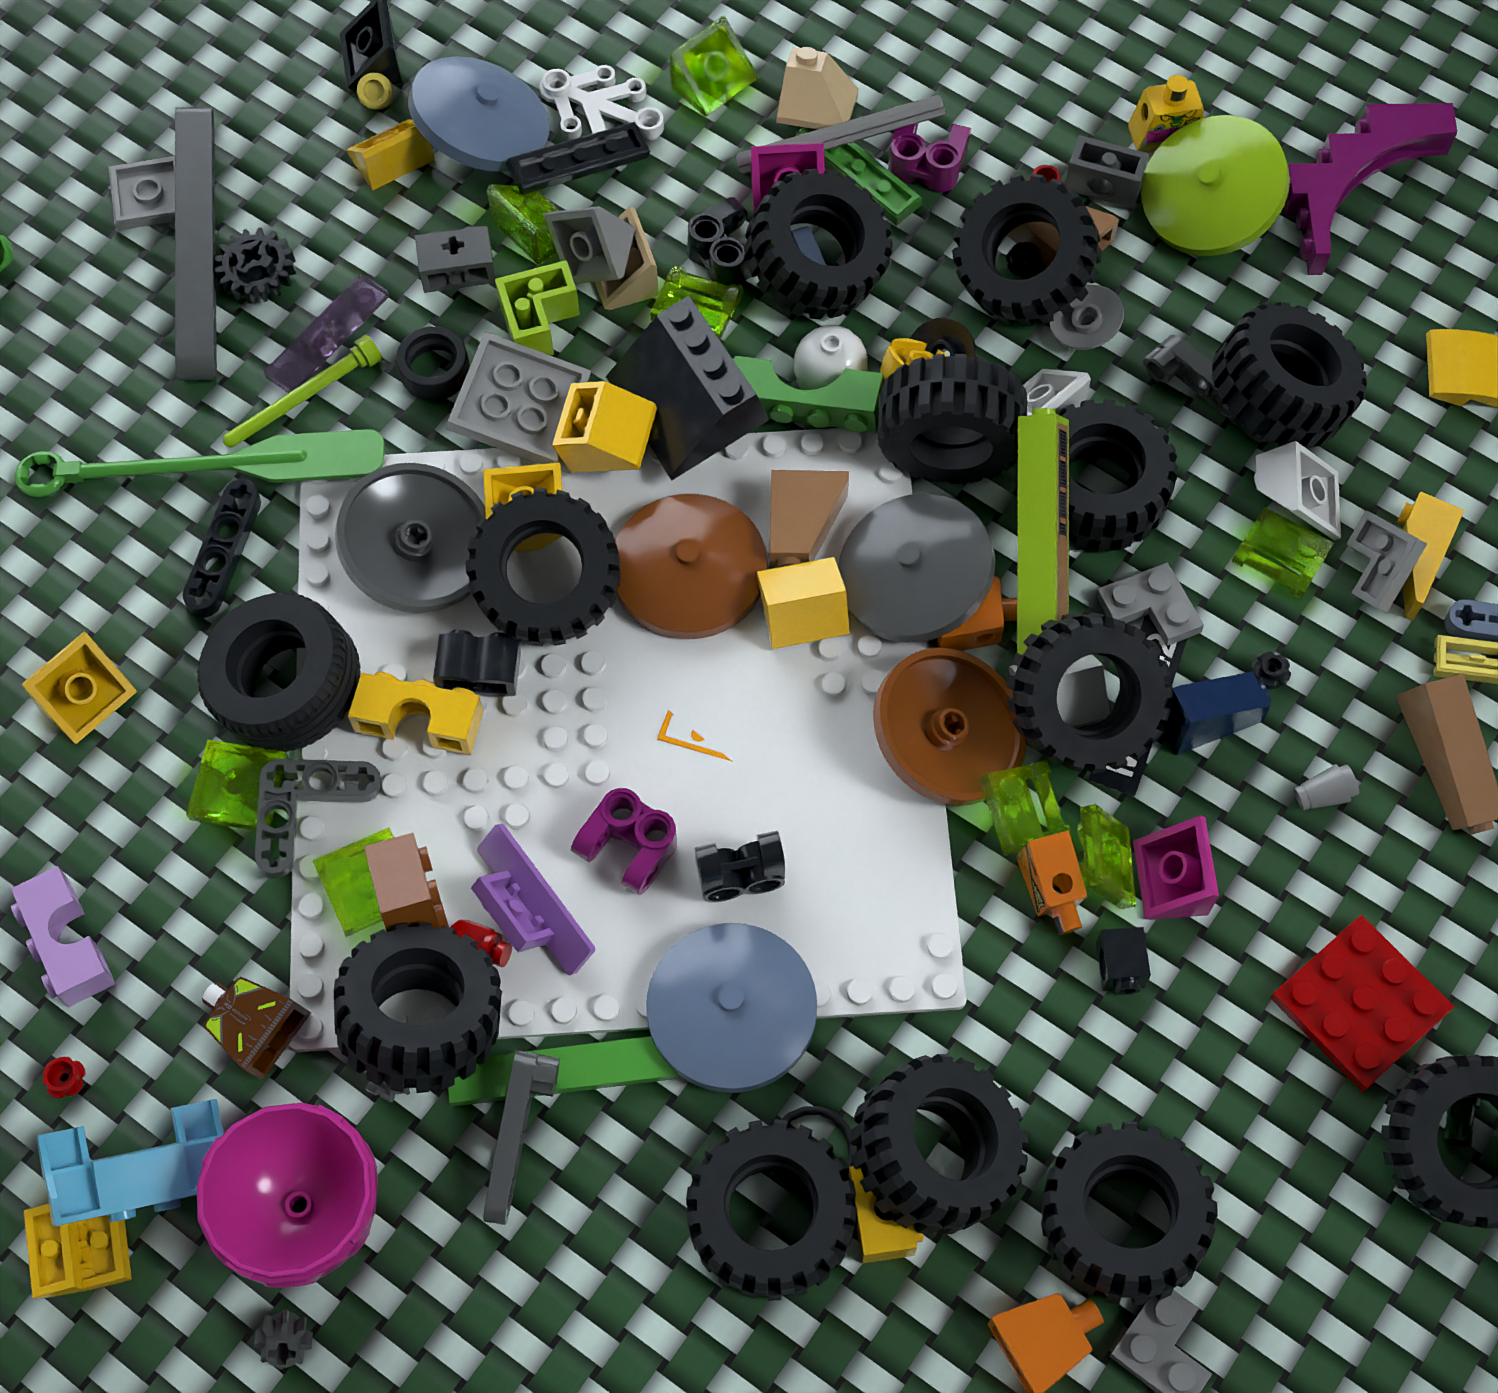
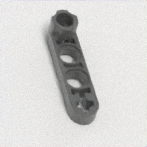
M1170 335L1144 358L1143 365L1146 367L1148 375L1156 382L1168 383L1176 376L1251 439L1260 443L1264 442L1260 440L1261 436L1254 432L1250 434L1243 428L1244 424L1238 419L1234 420L1228 414L1229 408L1226 404H1221L1217 396L1219 389L1214 388L1212 362L1183 338L1177 335Z
M516 1051L483 1214V1221L506 1225L508 1221L533 1093L554 1096L560 1065V1058Z

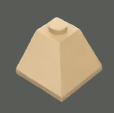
M792 47L785 68L776 123L822 129L851 120L859 89L828 53L816 51L810 47Z

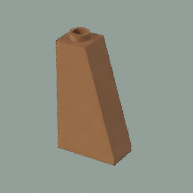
M1464 674L1425 683L1396 695L1398 704L1452 830L1468 827L1469 834L1472 835L1495 829L1493 820L1498 819V785Z

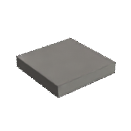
M175 156L109 166L114 223L117 231L175 221Z

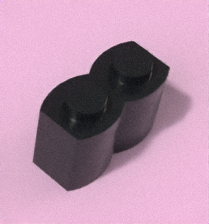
M461 629L439 634L433 675L435 686L448 690L460 687L474 693L489 696H516L521 657L519 640L513 639L509 634L495 632L484 637L473 636L471 632Z

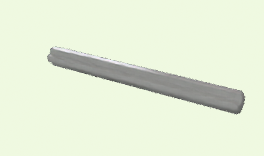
M934 95L767 145L823 142L824 150H828L941 117L945 114V108L941 96ZM751 149L736 154V162L742 174L751 172Z

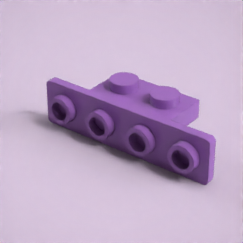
M503 823L495 825L477 847V852L493 874L479 877L471 889L481 901L484 909L502 930L508 942L512 944L518 953L546 945L568 975L576 974L595 952V946Z

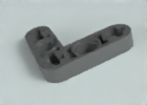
M275 759L266 763L260 774L255 860L260 873L267 878L278 879L291 871L295 855L298 801L360 803L371 801L379 794L381 789L380 772L376 766L364 761ZM280 771L284 772L286 779H298L297 771H303L302 781L304 789H297V781L290 780L284 781L281 788H276L274 782L268 779L275 778L277 772ZM320 771L329 773L333 778L331 786L325 790H316L311 787L309 780L314 773ZM339 772H345V781H357L359 774H367L368 781L374 783H368L366 790H358L357 783L344 782L345 790H339ZM274 809H281L287 812L289 820L285 826L275 829L266 824V815ZM271 838L279 839L280 856L286 857V859L278 861L277 867H270L269 861L263 859V857H269L272 853Z

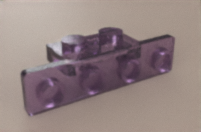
M359 275L264 370L265 377L287 393L302 385L388 299V291L367 276Z

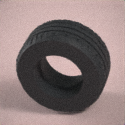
M286 592L271 593L244 602L232 609L217 623L208 636L200 654L197 681L199 683L200 696L207 710L241 742L266 752H288L304 748L320 740L343 720L345 714L351 708L361 675L359 654L352 638L322 605L299 594ZM291 648H306L303 668L291 685L275 695L254 698L256 678L262 667L273 656Z

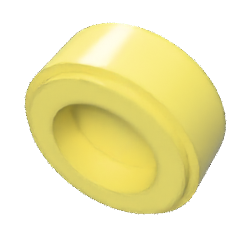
M368 73L358 82L357 96L364 106L373 110H381L392 102L394 88L390 80L382 74Z

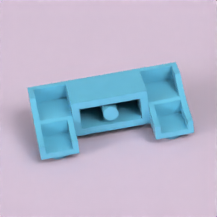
M217 1099L171 1108L176 1143L90 1161L84 1126L37 1135L43 1180L46 1183L52 1225L59 1226L108 1215L109 1222L136 1217L135 1208L153 1205L154 1212L181 1207L180 1198L197 1195V1183L203 1166L201 1161L215 1138L219 1139L224 1134Z

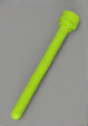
M367 334L353 342L354 347L349 349L350 354L223 436V444L229 448L235 447L356 367L360 366L363 368L366 365L372 367L383 359L376 344Z

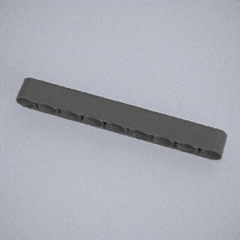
M212 107L175 108L176 374L178 381L217 380L216 273L214 270L216 269L214 261L216 256L214 115Z

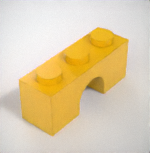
M377 672L375 675L361 673L348 718L356 733L394 740L397 727L403 719L411 715H424L430 719L427 734L432 748L471 755L484 711L480 697L468 689L456 687L448 690L438 688L433 683L425 680H415L412 683L398 680L395 676L388 673Z

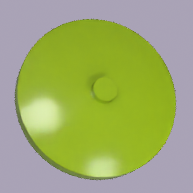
M1233 115L1202 118L1183 126L1170 135L1151 157L1142 181L1141 197L1143 209L1153 230L1172 248L1196 256L1227 254L1254 242L1275 222L1288 196L1290 183L1289 167L1277 139L1259 123Z

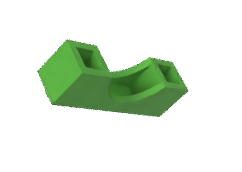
M735 356L734 362L757 394L769 419L779 423H805L817 428H825L827 426L846 428L857 433L864 431L877 432L880 392L884 384L883 373L845 369L839 378L823 388L800 390L788 386L779 379L774 371L772 360Z

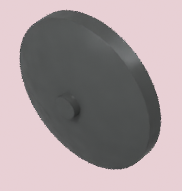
M398 463L379 468L367 474L352 487L340 508L335 528V543L341 565L351 581L364 594L389 608L411 613H427L451 607L471 594L468 585L470 583L469 576L466 573V560H469L470 555L467 547L470 537L475 538L478 533L476 525L482 517L486 518L485 506L478 495L464 481L438 467L420 463Z
M912 494L880 505L868 513L854 527L842 548L838 569L846 589L847 607L864 628L879 637L892 641L922 642L941 637L957 629L980 608L993 582L995 554L986 528L976 514L968 507L942 495Z

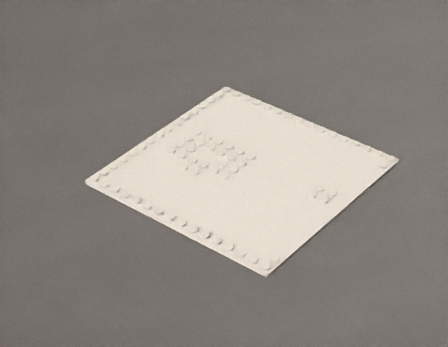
M846 428L748 433L672 481L648 443L640 470L571 473L561 457L558 460V463L560 462L563 491L569 492L570 497L575 500L579 498L585 500L590 504L591 509L595 513L599 512L605 519L615 540L624 524L637 511L658 499L677 494L708 495L734 505L755 524L766 548L767 570L769 569L771 470L849 471L848 497L815 560L834 557L837 566L842 548L848 536L868 513L890 500L912 495L909 472H901L895 468L892 462L889 463L878 446V429L877 432L864 431L860 433L852 432ZM499 448L388 454L384 455L383 467L398 463H420L438 467L464 481L478 495L485 506L483 469L536 465L540 463ZM363 477L300 481L298 594L322 605L349 634L359 654L361 673L375 675L377 672H384L402 681L413 683L415 680H425L434 684L433 675L439 634L450 633V631L456 629L469 631L473 636L477 637L489 636L495 632L505 633L502 630L499 631L483 614L472 593L451 607L427 613L395 610L368 597L346 574L338 557L335 543L336 522L342 503L352 487ZM564 536L541 550L524 552L513 550L507 563L508 580L513 590L523 599L536 604L552 603L567 596L578 584L582 571V562L578 550ZM617 597L612 608L608 607L604 613L605 619L598 626L594 624L587 629L588 634L578 640L575 636L567 639L566 644L557 646L553 643L535 646L531 645L528 641H520L521 657L516 696L498 697L475 693V695L480 697L484 713L471 755L432 748L427 734L430 719L424 715H411L403 719L397 727L394 740L354 732L348 718V711L343 720L326 736L311 745L295 750V759L369 762L376 766L380 772L381 789L374 799L362 803L298 801L295 855L292 868L290 999L309 1010L311 1014L289 1043L290 1047L295 1052L340 1050L337 1044V1035L335 1034L333 996L335 979L339 977V968L345 958H352L351 950L364 940L369 943L371 942L370 935L382 929L386 931L380 914L364 846L414 833L418 848L427 847L433 871L426 872L425 875L427 881L436 880L449 927L458 920H470L495 929V932L502 935V941L509 943L502 930L484 909L481 901L471 889L479 877L493 874L477 852V847L491 829L501 823L506 826L593 943L595 952L576 974L568 975L546 945L519 953L512 946V953L505 967L502 968L493 964L498 969L501 979L500 989L502 990L497 1039L649 1030L646 1013L647 992L653 972L660 960L673 945L690 933L722 923H741L763 928L776 934L796 950L806 963L814 981L817 995L816 1019L962 1009L967 999L946 804L920 795L895 774L880 750L873 721L875 698L886 675L906 657L915 652L929 649L928 641L907 643L879 637L864 628L848 609L849 635L772 650L761 597L752 611L732 628L710 637L678 639L660 635L643 627L627 613ZM297 648L296 678L303 668L306 648ZM669 710L674 715H672L665 736L721 752L732 761L657 740L667 711ZM692 730L705 740L701 742L693 740L691 737ZM297 771L298 779H294V781H297V789H304L302 781L303 771ZM324 771L314 773L309 780L311 787L316 790H325L333 782L332 776ZM339 772V790H345L344 782L357 783L358 790H366L368 783H374L368 781L367 774H359L357 781H345V772ZM617 788H627L634 791L639 796L640 801L654 810L667 812L673 818L676 825L677 848L649 888L640 896L621 884L627 868L639 853L638 849L626 841L611 837L591 862H587L571 851L572 842L579 830L609 791ZM619 809L613 813L612 817L617 820H625L632 815V812L628 809ZM660 830L651 831L646 835V839L651 842H659L666 837V834ZM778 830L785 859V884L782 887L762 894L743 892L740 896L723 902H706L703 899L695 862V847L716 843L717 849L730 848L736 851L747 843L757 841L758 834ZM414 989L393 995L379 1009L388 1017L398 1022L424 1025L445 1018L456 1009V1006L439 993Z

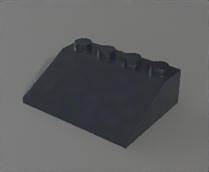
M689 295L658 314L606 376L610 384L655 403L657 410L647 443L671 481L769 420L757 394Z

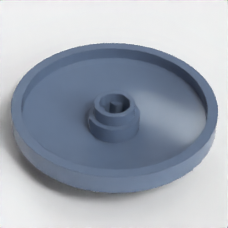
M459 56L434 60L419 70L409 92L408 107L410 115L420 133L440 152L467 166L486 171L506 172L509 171L506 165L508 158L544 148L547 142L550 123L547 111L539 97L517 76L490 62Z
M722 923L692 932L668 950L658 963L650 980L646 1000V1013L649 1031L655 1047L672 1070L688 1082L699 1087L717 1092L738 1093L752 1091L769 1085L784 1076L797 1064L805 1053L814 1033L817 1017V995L814 981L806 963L785 940L757 926L741 923Z

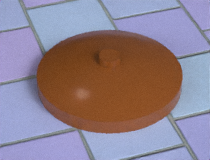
M677 494L658 499L637 511L624 524L615 540L621 562L620 586L616 590L618 600L636 622L652 632L678 639H699L714 636L742 621L752 611L761 597L756 572L767 570V555L763 539L755 524L747 515L734 505L719 498L702 494Z
M951 648L924 649L911 654L898 663L882 681L875 698L873 710L877 742L884 758L895 774L920 795L947 805L963 806L976 804L989 799L1004 789L1020 770L1027 746L1025 742L1026 737L1018 733L1013 724L1016 715L1008 710L1007 699L1013 697V691L1006 687V681L984 661L966 652Z

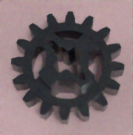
M258 227L255 235H250L249 231L244 229L242 238L238 239L236 236L231 235L229 236L232 243L230 246L224 244L219 246L222 255L214 257L217 266L214 270L224 292L232 291L235 300L238 301L243 295H246L248 303L252 304L256 296H261V299L267 302L269 293L273 292L275 295L280 296L282 295L279 288L281 285L291 286L292 283L289 275L296 274L294 265L296 260L286 238L279 240L276 231H271L265 236L262 228ZM275 255L279 258L278 265L275 264ZM233 266H234L235 269H236V272H237L236 275H234V274L232 273Z

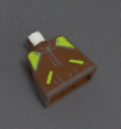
M243 977L237 978L229 989L219 982L213 983L207 988L202 998L203 1003L213 1010L205 1021V1029L242 1069L261 1080L266 1077L311 1014L309 1010L289 997Z

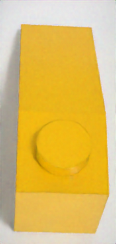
M1421 491L1413 505L1405 503L1396 524L1403 526L1402 530L1428 543L1402 586L1405 616L1412 621L1424 604L1464 513V509Z

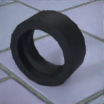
M432 326L417 329L406 336L397 349L396 363L403 386L413 396L422 400L439 401L452 397L461 390L470 364L463 340L455 332L443 327ZM444 350L454 356L455 363L453 367L445 374L437 377H421L414 374L411 368L415 358L427 351Z

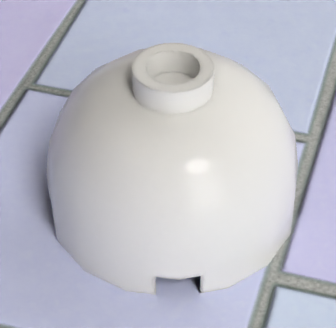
M825 325L812 330L801 339L794 356V373L801 390L823 388L839 378L845 369L868 370L867 352L861 339L849 329L838 325Z

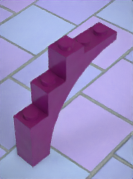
M1453 103L1367 104L1362 118L1356 121L1355 133L1328 134L1323 149H1318L1316 163L1288 165L1290 183L1284 205L1285 215H1296L1297 230H1302L1303 238L1300 243V258L1302 261H1306L1308 275H1323L1331 254L1330 229L1333 216L1339 205L1354 188L1371 175L1394 164L1419 157L1448 155L1458 132Z

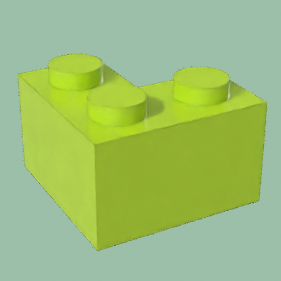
M567 260L496 278L495 283L499 304L511 341L547 355H554L551 330L548 323L580 315L577 289Z

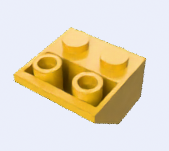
M606 381L571 383L552 446L571 473L640 470L657 407L655 403Z

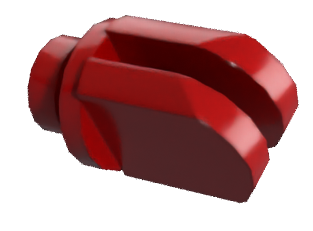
M462 919L450 927L457 930V936L462 938L465 934L477 942V951L481 948L486 950L493 959L492 966L494 964L503 968L508 963L512 953V945L502 941V935L495 932V929Z

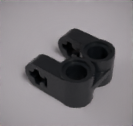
M734 197L724 199L702 213L695 215L688 223L687 253L689 257L697 263L704 264L709 269L711 282L723 289L737 287L740 283L752 277L747 267L751 259H747L744 253L745 243L743 244L738 239L728 237L729 234L743 225L748 215L747 210Z
M778 830L758 834L757 841L747 843L736 851L730 848L717 849L716 843L694 848L702 895L706 902L731 900L740 896L743 892L748 894L767 893L785 884V859Z

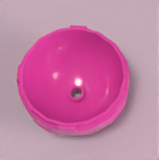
M300 1102L264 1107L234 1123L219 1139L215 1138L201 1161L203 1166L197 1183L198 1222L211 1251L225 1266L242 1277L264 1284L268 1288H288L314 1284L319 1278L336 1270L350 1257L354 1256L369 1236L376 1212L379 1184L375 1157L360 1133L343 1116L320 1104L316 1106ZM300 1199L307 1200L306 1209L301 1213H294L293 1206L296 1201Z

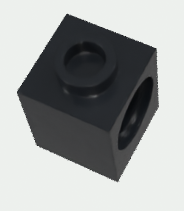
M1144 927L1101 930L1096 941L1102 991L1114 990L1117 995H1131L1140 992V988H1145L1151 976Z

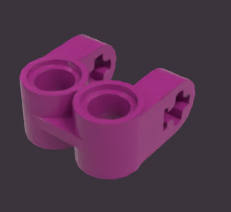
M919 123L895 130L891 141L888 170L905 184L914 183L921 178L924 185L935 192H946L955 187L971 135L970 127L953 124L948 141H936L929 146H926L924 139L917 135Z
M617 788L609 791L579 830L571 845V851L587 862H591L596 858L611 837L617 840H624L638 849L639 853L627 868L621 884L640 896L649 888L677 848L676 825L673 818L667 812L654 810L640 801L639 796L634 791L627 788ZM619 809H628L632 812V815L625 820H617L612 817L613 813ZM654 830H660L666 834V837L659 842H651L646 839V835Z

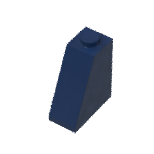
M1253 672L1180 685L1172 688L1173 697L1168 698L1165 707L1171 709L1168 721L1161 719L1160 724L1175 753L1179 755L1263 722L1271 707V697L1267 687L1257 681Z

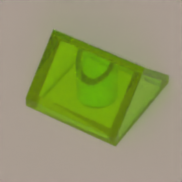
M721 16L669 54L671 88L703 116H708L759 78L726 16Z
M490 184L487 194L492 221L537 265H540L554 255L557 251L544 215L548 212L559 210L538 190L521 195L517 186Z

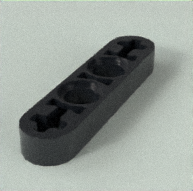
M238 479L232 481L225 488L184 587L182 595L184 603L189 612L198 618L213 616L220 609L260 510L261 498L256 486L251 481ZM244 494H248L250 499H243L238 508L235 498L239 499ZM235 524L239 526V532L233 538L224 539L219 536L220 530L225 525ZM222 557L226 560L225 566L220 571L210 572L206 570V564L212 558ZM203 579H204L206 582H209L208 585H207V587H206V585H205ZM206 590L210 599H203L200 604H197L195 597H202Z

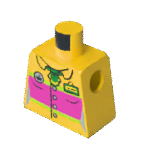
M1172 75L1168 78L1167 84L1150 86L1144 89L1128 123L1136 150L1141 152L1156 151L1178 129L1203 118V105L1195 82L1187 80L1182 75Z

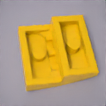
M1433 329L1426 333L1429 397L1462 406L1471 399L1498 408V336L1458 329Z
M49 1203L24 1210L32 1298L42 1299L67 1295L132 1280L125 1220L109 1222L108 1215L53 1226Z

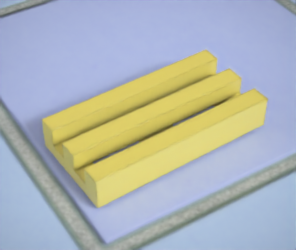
M1443 635L1436 637L1434 640V648H1436L1434 662H1436L1433 676L1448 678L1464 674L1465 680L1498 684V659L1486 658V656L1475 654L1468 656L1446 653L1447 649L1498 656V642Z

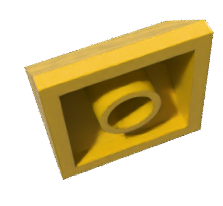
M407 119L346 149L349 157L372 191L435 160L432 144L420 133L411 119Z
M560 462L483 469L486 519L493 513L491 507L499 501L503 505L512 501L511 495L522 491L523 495L526 496L534 494L535 488H546L547 493L556 494L557 489L563 491ZM554 533L536 534L523 540L514 550L518 552L541 550L562 536Z
M834 557L756 572L772 650L850 634L846 589Z
M86 632L80 634L21 684L37 707L74 744L81 741L137 692Z

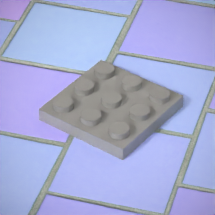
M484 332L448 419L446 430L540 464L558 463L560 456L552 444L571 383L588 382L591 370Z

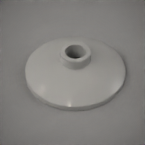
M1086 285L1085 288L1089 292L1082 302L1077 298L1070 303L1073 308L1072 311L1065 316L1061 311L1052 314L1054 321L1050 322V328L1056 340L1063 346L1071 349L1088 350L1099 347L1112 339L1123 323L1124 308L1118 295L1111 289L1100 285Z

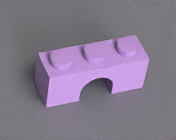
M58 866L11 888L17 902L11 905L12 912L22 928L27 926L32 938L26 940V944L34 960L37 963L43 962L47 973L42 975L41 978L52 999L58 996L68 1007H71L116 984L101 949L89 936L72 944L60 943L63 928L70 921L85 913L70 879Z

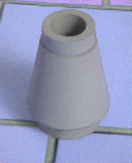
M1335 764L1302 783L1301 786L1293 789L1296 801L1302 811L1350 803L1352 797L1359 795L1356 778L1347 764L1341 767Z

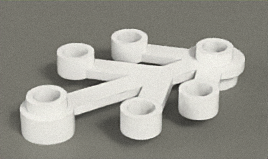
M601 65L593 71L569 76L562 69H552L544 74L540 82L541 96L546 101L556 104L561 118V134L567 140L579 138L582 134L581 120L573 115L570 101L583 107L592 134L607 130L601 114L625 124L635 122L645 140L657 139L664 130L663 114L659 109L645 107L635 112L611 102L627 98L631 102H640L646 97V84L640 78H631L626 83L615 85V71L611 66ZM602 76H609V78H607V79H602V78H600V77H602ZM594 84L599 88V90L586 92L581 89ZM635 88L640 89L639 91H635V92H634V91H631L632 89H635ZM569 126H575V127H576V128H574V129H567V127H569Z

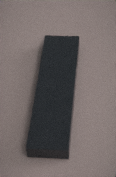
M631 122L510 157L506 165L521 195L645 159L648 157L650 150L636 123Z

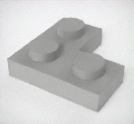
M1366 510L1347 542V545L1371 558L1352 594L1387 613L1428 543Z
M1168 562L1097 589L1096 598L1106 616L1128 623L1149 615L1166 646L1202 633L1204 624Z
M1174 1290L1170 1296L1162 1300H1158L1155 1296L1149 1297L1147 1303L1140 1310L1109 1356L1156 1393H1200L1212 1376L1211 1372L1174 1346L1199 1309Z

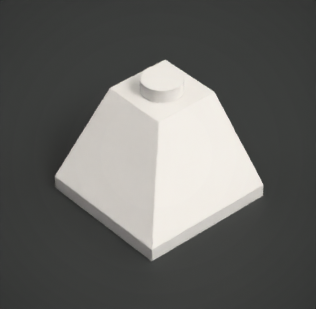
M1297 441L1256 455L1254 481L1257 490L1332 540L1341 539L1339 478L1337 470Z

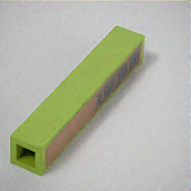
M1037 408L1032 410V415L1018 416L1017 653L1021 655L1028 648L1023 642L1031 633L1038 636L1043 632L1041 625L1049 620L1062 621V615L1069 614V420L1056 414V410L1051 408Z

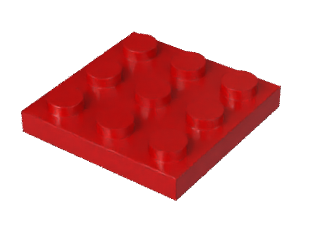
M1363 915L1355 919L1270 997L1362 1093L1455 1007Z

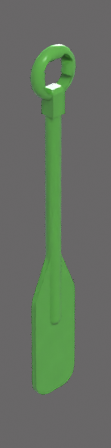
M364 429L277 435L227 455L82 464L81 461L65 462L61 456L54 452L40 451L25 457L18 464L14 476L15 484L19 490L30 497L48 496L59 490L64 483L84 482V479L229 469L275 483L365 477L367 474L383 467L385 444L379 432ZM36 463L38 465L56 463L53 469L54 479L46 485L44 483L26 485L29 481L30 471L28 469Z

